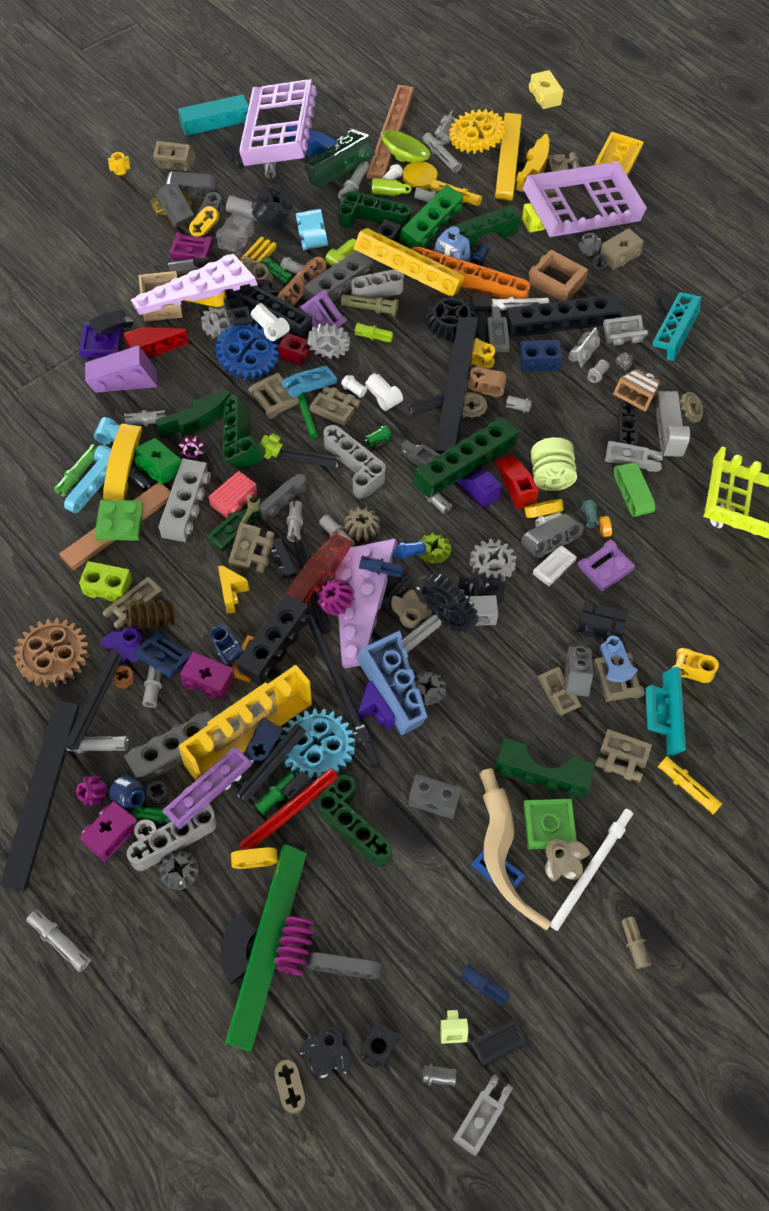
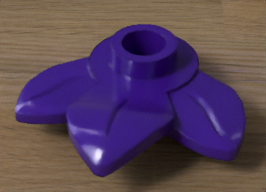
M126 628L122 632L109 633L101 640L100 645L110 649V653L118 652L122 655L120 665L126 662L127 659L132 663H136L139 658L135 656V651L141 646L142 635L135 628ZM129 638H135L132 641H128Z

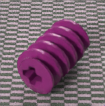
M288 917L285 919V924L288 927L282 930V934L285 937L280 938L279 942L283 947L277 948V954L280 957L274 959V964L278 966L276 969L283 973L301 976L304 975V972L298 969V966L307 964L306 961L301 959V956L309 955V951L303 947L312 945V942L306 939V936L314 935L315 932L309 929V926H313L314 923L298 917Z

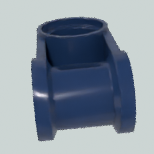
M218 625L211 630L210 639L216 647L217 653L224 664L231 667V664L237 661L243 654V648L226 626Z
M262 717L245 750V756L251 763L258 764L268 756L280 737L283 728ZM256 747L260 748V755L258 756L254 755Z

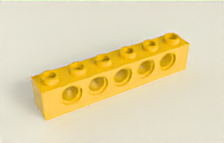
M368 228L359 232L353 248L448 296L451 295V297H454L459 292L465 275Z

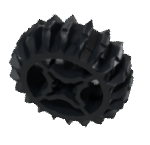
M451 295L449 298L442 296L441 300L436 298L435 302H431L426 313L428 330H431L432 335L436 334L437 339L443 337L444 341L451 339L453 342L459 317H477L475 307H472L471 302H466L465 298L460 300L458 296L456 298H452Z

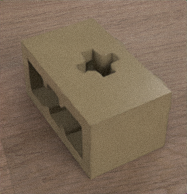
M628 228L602 243L600 254L607 258V265L614 270L619 266L625 265L631 259L637 258L642 252L644 241Z

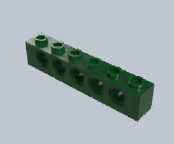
M504 417L497 421H492L487 427L482 430L479 429L469 438H464L454 447H449L441 455H436L426 464L419 465L414 471L413 484L430 499L515 446L520 431Z

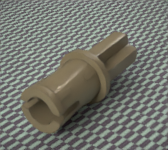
M624 918L622 925L628 940L626 947L630 949L636 969L652 965L644 944L646 940L641 938L635 918Z

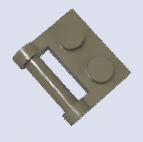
M279 373L253 384L248 389L249 394L255 397L266 411L265 414L269 419H274L279 413L299 404L297 396L292 397L289 395L288 391L290 388L286 389L282 386L284 379ZM265 390L275 402V405L271 406L261 391Z
M626 653L630 664L633 666L632 662L634 659L632 654ZM614 656L611 658V662L614 665L620 666L619 664H623L620 657ZM603 657L594 659L593 664L606 702L627 698H640L645 695L644 688L640 686L636 674L629 680L631 688H627L625 682H613L605 679L608 675V669Z

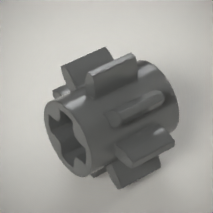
M595 233L583 235L582 242L578 243L580 251L586 256L596 255L599 252V247L602 246L601 238H598V235H595Z

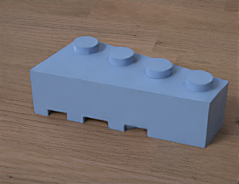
M398 631L362 648L357 661L368 680L372 681L395 716V725L400 734L404 735L420 727L427 718V714L419 689L416 688L415 676L409 666L406 648L402 644L401 632Z

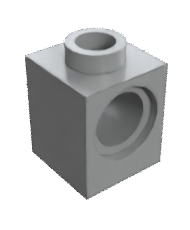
M496 595L470 596L469 601L474 603L473 608L478 610L476 614L479 616L477 619L479 622L475 626L496 625L498 618Z

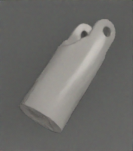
M229 195L226 204L227 212L256 220L252 214L253 202Z

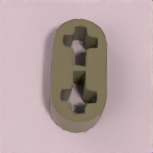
M283 1060L277 1064L274 1071L276 1084L284 1110L290 1114H297L303 1110L306 1104L303 1086L296 1064L290 1060ZM285 1066L289 1070H294V1073L290 1075L292 1082L290 1085L286 1084L284 1077H279ZM290 1089L294 1090L296 1097H301V1100L297 1102L298 1107L293 1108L291 1104H286V1101L290 1099L288 1091Z

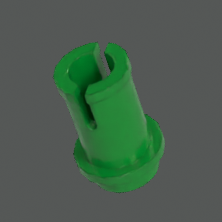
M380 426L375 432L364 436V439H366V444L371 448L383 440H389L391 432L387 426Z

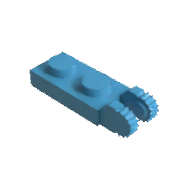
M327 366L297 373L289 378L287 377L283 380L282 386L286 389L290 388L288 391L289 395L295 397L299 396L302 392L305 393L336 384L337 377Z

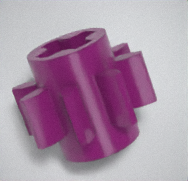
M197 435L194 438L186 436V443L180 442L179 444L183 448L180 455L184 454L188 460L194 458L197 461L199 458L198 453L204 454V450L200 448L204 442H199ZM191 445V447H196L195 451H193L192 449L188 450V446Z
M100 776L83 777V783L78 784L76 789L77 797L79 800L84 801V805L101 804L100 798L106 796L107 786L104 781L100 780Z

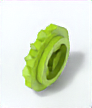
M432 532L431 535H424L419 540V542L424 540L426 544V554L419 555L424 561L437 564L445 561L450 556L451 545L448 538H443L441 534L434 535ZM437 543L438 548L431 553V546Z

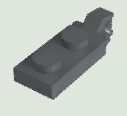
M492 307L491 317L487 319L489 344L494 346L495 352H509L507 317H501L500 307Z
M405 440L401 445L400 452L418 466L424 465L434 456L440 455L424 444L414 445Z

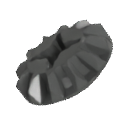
M422 671L420 674L415 675L416 688L419 689L424 705L436 704L443 699L446 692V683L441 678V675H437L433 671ZM431 681V687L433 688H430L428 693L425 694L424 686Z
M182 850L170 852L162 860L159 868L160 878L171 889H185L192 885L198 876V862L191 853ZM175 862L180 866L185 865L182 869L184 877L181 878L177 872L172 873L175 870Z

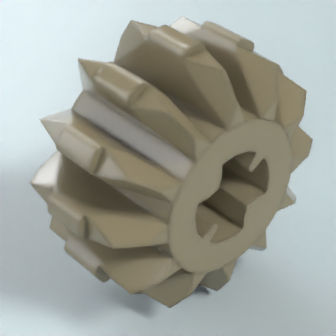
M367 506L364 510L357 507L356 512L350 510L349 516L345 518V531L349 533L351 538L356 537L357 542L360 539H364L367 543L368 537L374 539L376 533L380 530L379 516H376L374 510L368 512Z

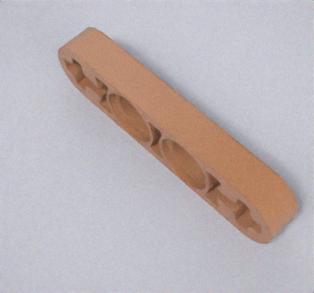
M315 257L309 260L277 295V298L284 301L285 297L290 296L286 302L294 306L304 295L303 286L325 272V260L322 257ZM318 264V269L313 271L312 269ZM304 273L309 275V282L305 281ZM294 284H296L299 287L298 294L295 293L293 290Z

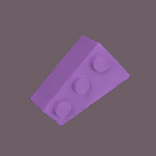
M139 345L85 363V381L95 393L158 387L157 369Z

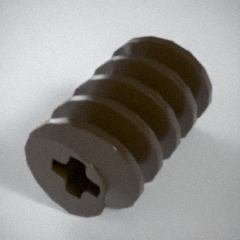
M153 600L148 601L147 604L145 601H140L138 604L136 601H131L130 604H127L126 622L128 629H132L133 623H136L137 629H140L142 622L145 623L146 628L150 627L151 622H153L155 628H158L160 621H162L164 628L167 627L168 621L174 625L175 609L171 600H166L165 602L157 600L156 604Z

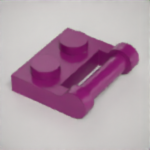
M177 232L169 253L170 259L188 260L208 257L213 247L214 239L210 236L203 238L183 235V233Z

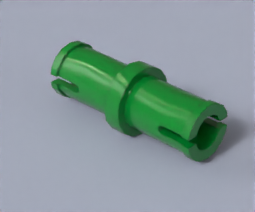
M288 772L275 786L272 785L269 788V792L254 804L255 808L263 816L276 803L282 802L285 799V794L281 789L294 776Z

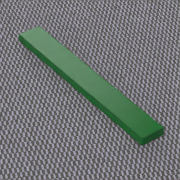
M287 844L282 846L225 1041V1044L245 1051H252L276 966L274 959L278 957L277 948L281 947L279 943L280 938L284 937L282 930L287 926L285 919L290 915L307 855L306 852Z

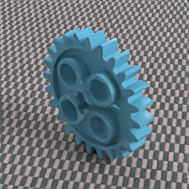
M314 708L313 714L309 715L307 710H304V717L296 714V722L288 721L290 728L284 727L283 733L286 735L295 724H299L306 730L305 735L301 739L307 741L303 745L296 744L283 759L286 760V768L292 766V774L302 770L312 781L314 776L319 778L330 768L338 776V768L347 769L345 762H352L350 755L354 754L352 746L355 745V739L351 738L353 737V730H348L349 723L342 724V716L335 719L334 711L328 716L325 709L322 710L321 714H318L316 708ZM319 727L326 729L322 733H318L315 731ZM285 735L280 736V741L284 738ZM330 745H337L339 747L337 750L328 749ZM312 757H317L320 759L316 763H311L308 761Z

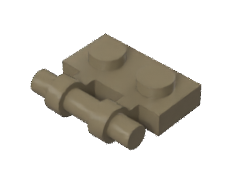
M575 152L569 154V159H565L564 154L548 155L547 165L550 172L568 170L570 167H573V169L581 168L579 166V157L576 156Z
M325 386L323 389L324 394L319 393L310 405V411L345 426L354 413V407L358 408L361 401L355 399V396L351 394L346 395L339 392V389L335 387Z
M240 522L228 564L249 570L251 562L257 564L255 572L263 574L265 567L268 566L270 561L268 556L270 550L274 547L275 533L267 531L265 538L260 537L261 528ZM256 545L262 546L260 555L254 554Z
M607 729L600 753L608 755V758L605 760L598 757L595 766L603 768L604 772H614L624 776L623 779L629 781L633 779L640 782L643 773L634 769L635 766L642 768L646 766L652 745ZM615 758L628 762L627 767L614 763Z

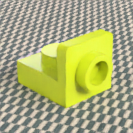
M531 203L524 204L522 220L529 233L544 230L545 227Z

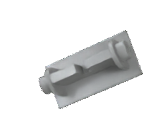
M452 110L448 116L446 114L440 121L441 125L438 126L434 133L436 135L435 138L441 141L443 145L450 142L449 129L451 124H454V119H457L451 116Z
M594 328L592 332L588 331L582 335L577 342L578 346H574L569 352L568 358L570 361H579L580 367H583L600 344L597 328Z

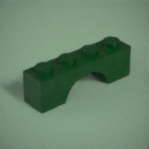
M510 205L450 227L459 228V234L468 238L470 250H472L474 244L482 236L490 232H498L502 238L518 233L521 216Z
M504 738L495 771L504 777L520 778L528 784L537 783L544 785L552 791L561 790L568 792L573 797H586L590 788L595 763L572 757L561 767L546 768L537 764L530 757L527 744Z

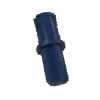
M364 555L361 556L359 569L378 573L377 575L381 573L395 577H401L403 566L384 562L383 558L379 560Z
M470 964L462 972L460 978L478 989L479 994H485L502 1006L509 998V992L490 980L491 976L486 977Z

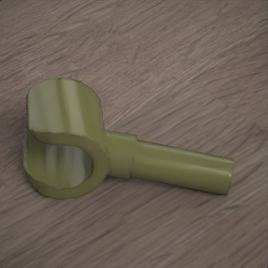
M253 496L248 497V509L241 523L246 524L251 514L260 510V498L256 503H252Z

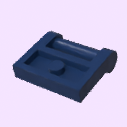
M161 631L149 638L135 651L136 657L169 678H172L185 666L192 654L191 650L187 651L166 638V635Z

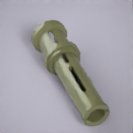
M346 294L341 296V306L375 310L377 314L388 313L395 317L397 315L399 303L397 299L391 301L385 300L383 297L372 299Z

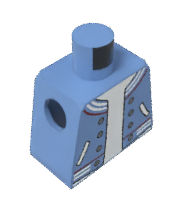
M457 227L446 229L437 239L434 251L471 263L468 238L460 235V230Z

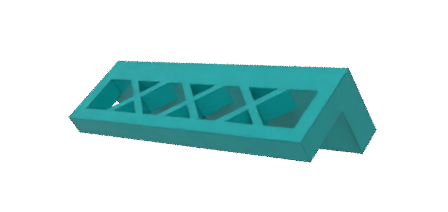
M679 292L653 341V347L666 349L667 360L674 361L700 312V296ZM681 299L691 301L690 303L685 305H682L680 303ZM682 312L683 316L676 318L674 314ZM676 325L677 328L669 330L667 326ZM669 337L670 342H663L660 339Z

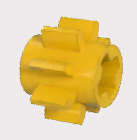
M115 152L111 155V158H108L109 169L114 171L115 174L124 175L127 169H130L129 157L124 156L123 153Z

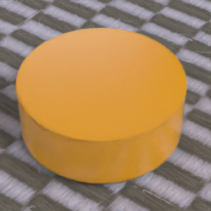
M609 516L600 517L599 527L602 537H611L612 528Z

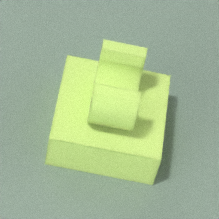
M458 1010L447 1011V1020H441V1044L467 1042V1019H459Z

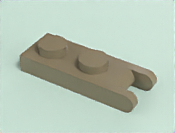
M147 577L105 609L103 615L108 618L114 613L119 618L115 621L114 626L119 629L127 623V604H130L131 601H136L137 604L140 601H145L146 604L150 600L155 601L163 595L162 589Z

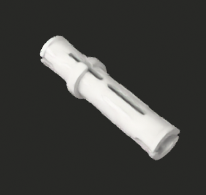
M509 297L508 299H492V307H500V310H507L510 307L549 303L548 298L514 299Z

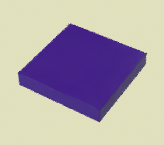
M84 323L79 350L80 357H104L120 352L124 328H117L115 334L100 335L88 323Z

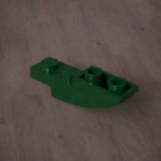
M230 391L218 392L191 401V409L182 410L181 412L156 419L160 438L180 432L183 438L211 425L223 415V406L227 398L231 396Z

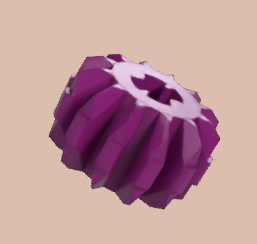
M335 577L333 581L327 580L326 586H321L323 590L318 593L320 598L318 603L327 614L338 616L340 613L345 614L347 608H352L350 603L355 601L353 596L355 591L346 580Z

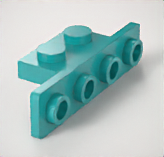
M677 666L662 674L663 688L653 685L646 688L648 730L666 735L667 756L671 757L686 749L681 669Z

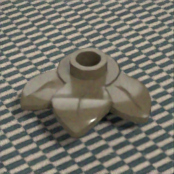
M414 590L408 591L403 598L392 597V609L400 616L401 623L407 628H416L422 620L429 619L432 611L426 609V604L420 603Z
M561 839L550 841L545 850L546 857L548 858L545 864L546 875L553 882L559 879L561 875L570 880L580 879L583 873L580 860L590 854L588 848L578 841L567 843ZM562 849V852L556 856V850Z

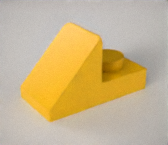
M218 566L227 614L235 613L234 604H238L237 593L249 591L248 581L228 568Z

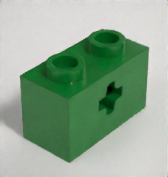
M154 438L135 447V462L137 466L145 470L152 479L163 485L176 478L181 459L160 441Z

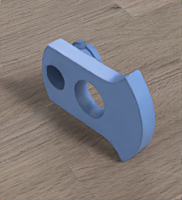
M617 636L608 637L607 641L600 646V651L608 669V675L605 679L613 682L628 681L634 677L638 669L630 664L622 641ZM614 656L620 657L623 664L616 666L611 662V658Z

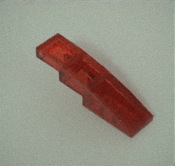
M335 533L310 558L285 594L306 604L313 591L318 593L327 577L332 578L354 542Z

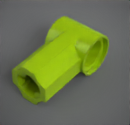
M356 240L347 241L337 250L331 249L326 255L325 262L332 267L356 250L353 248Z

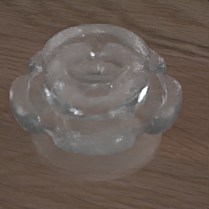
M627 352L619 355L615 360L617 368L628 369L633 363L631 361L633 356Z

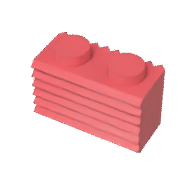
M240 471L236 472L209 496L210 506L225 518H228L236 510L240 511L242 507L248 504L247 499L249 496L252 495L253 501L257 496L255 482L247 478Z

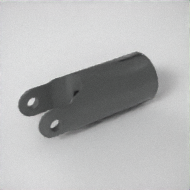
M202 257L168 262L169 271H176L177 278L187 275L190 271L200 269L197 266L208 263L210 259Z

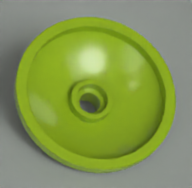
M395 130L383 131L381 136L383 143L398 161L422 162L429 158V149L415 138Z

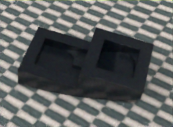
M242 297L223 300L224 309L233 326L253 324L248 306L245 307Z
M113 311L91 319L88 324L100 335L115 334L117 328H132L134 321L124 311Z
M459 576L458 589H463L464 595L469 597L496 595L497 603L503 602L504 580Z

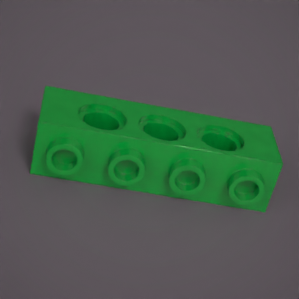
M446 184L402 228L400 240L410 248H425L429 243V239L432 236L436 237L443 225L446 226L452 216L461 211L463 196Z

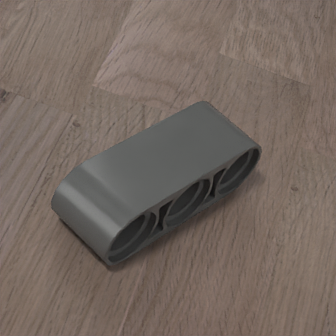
M170 172L167 175L165 186L176 181L184 197L205 199L208 193L216 192L218 181L215 176L210 174Z
M565 513L525 533L521 539V544L533 556L539 558L579 538L583 533L584 527L570 514Z

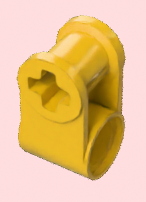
M476 338L471 363L484 369L492 368L494 366V346Z
M681 648L676 652L677 661L676 665L673 666L683 669V671L681 670V677L689 678L701 683H709L713 680L719 663L713 656Z

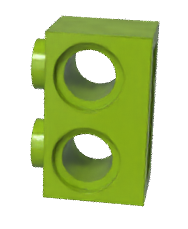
M88 561L79 584L83 594L88 597H101L108 601L116 602L129 592L133 580L129 569Z

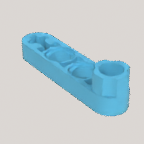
M100 445L96 449L94 460L97 463L68 495L64 503L65 509L78 513L105 482L111 448Z

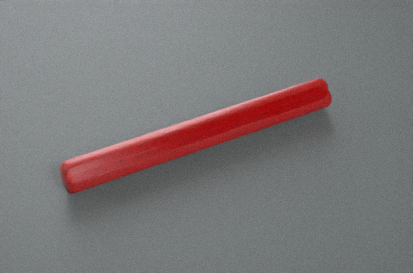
M331 768L328 769L241 841L239 845L242 850L254 849L338 778L335 771Z

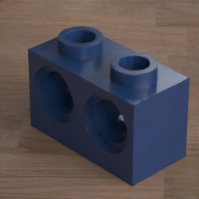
M521 341L519 350L521 372L560 370L562 361L560 341Z

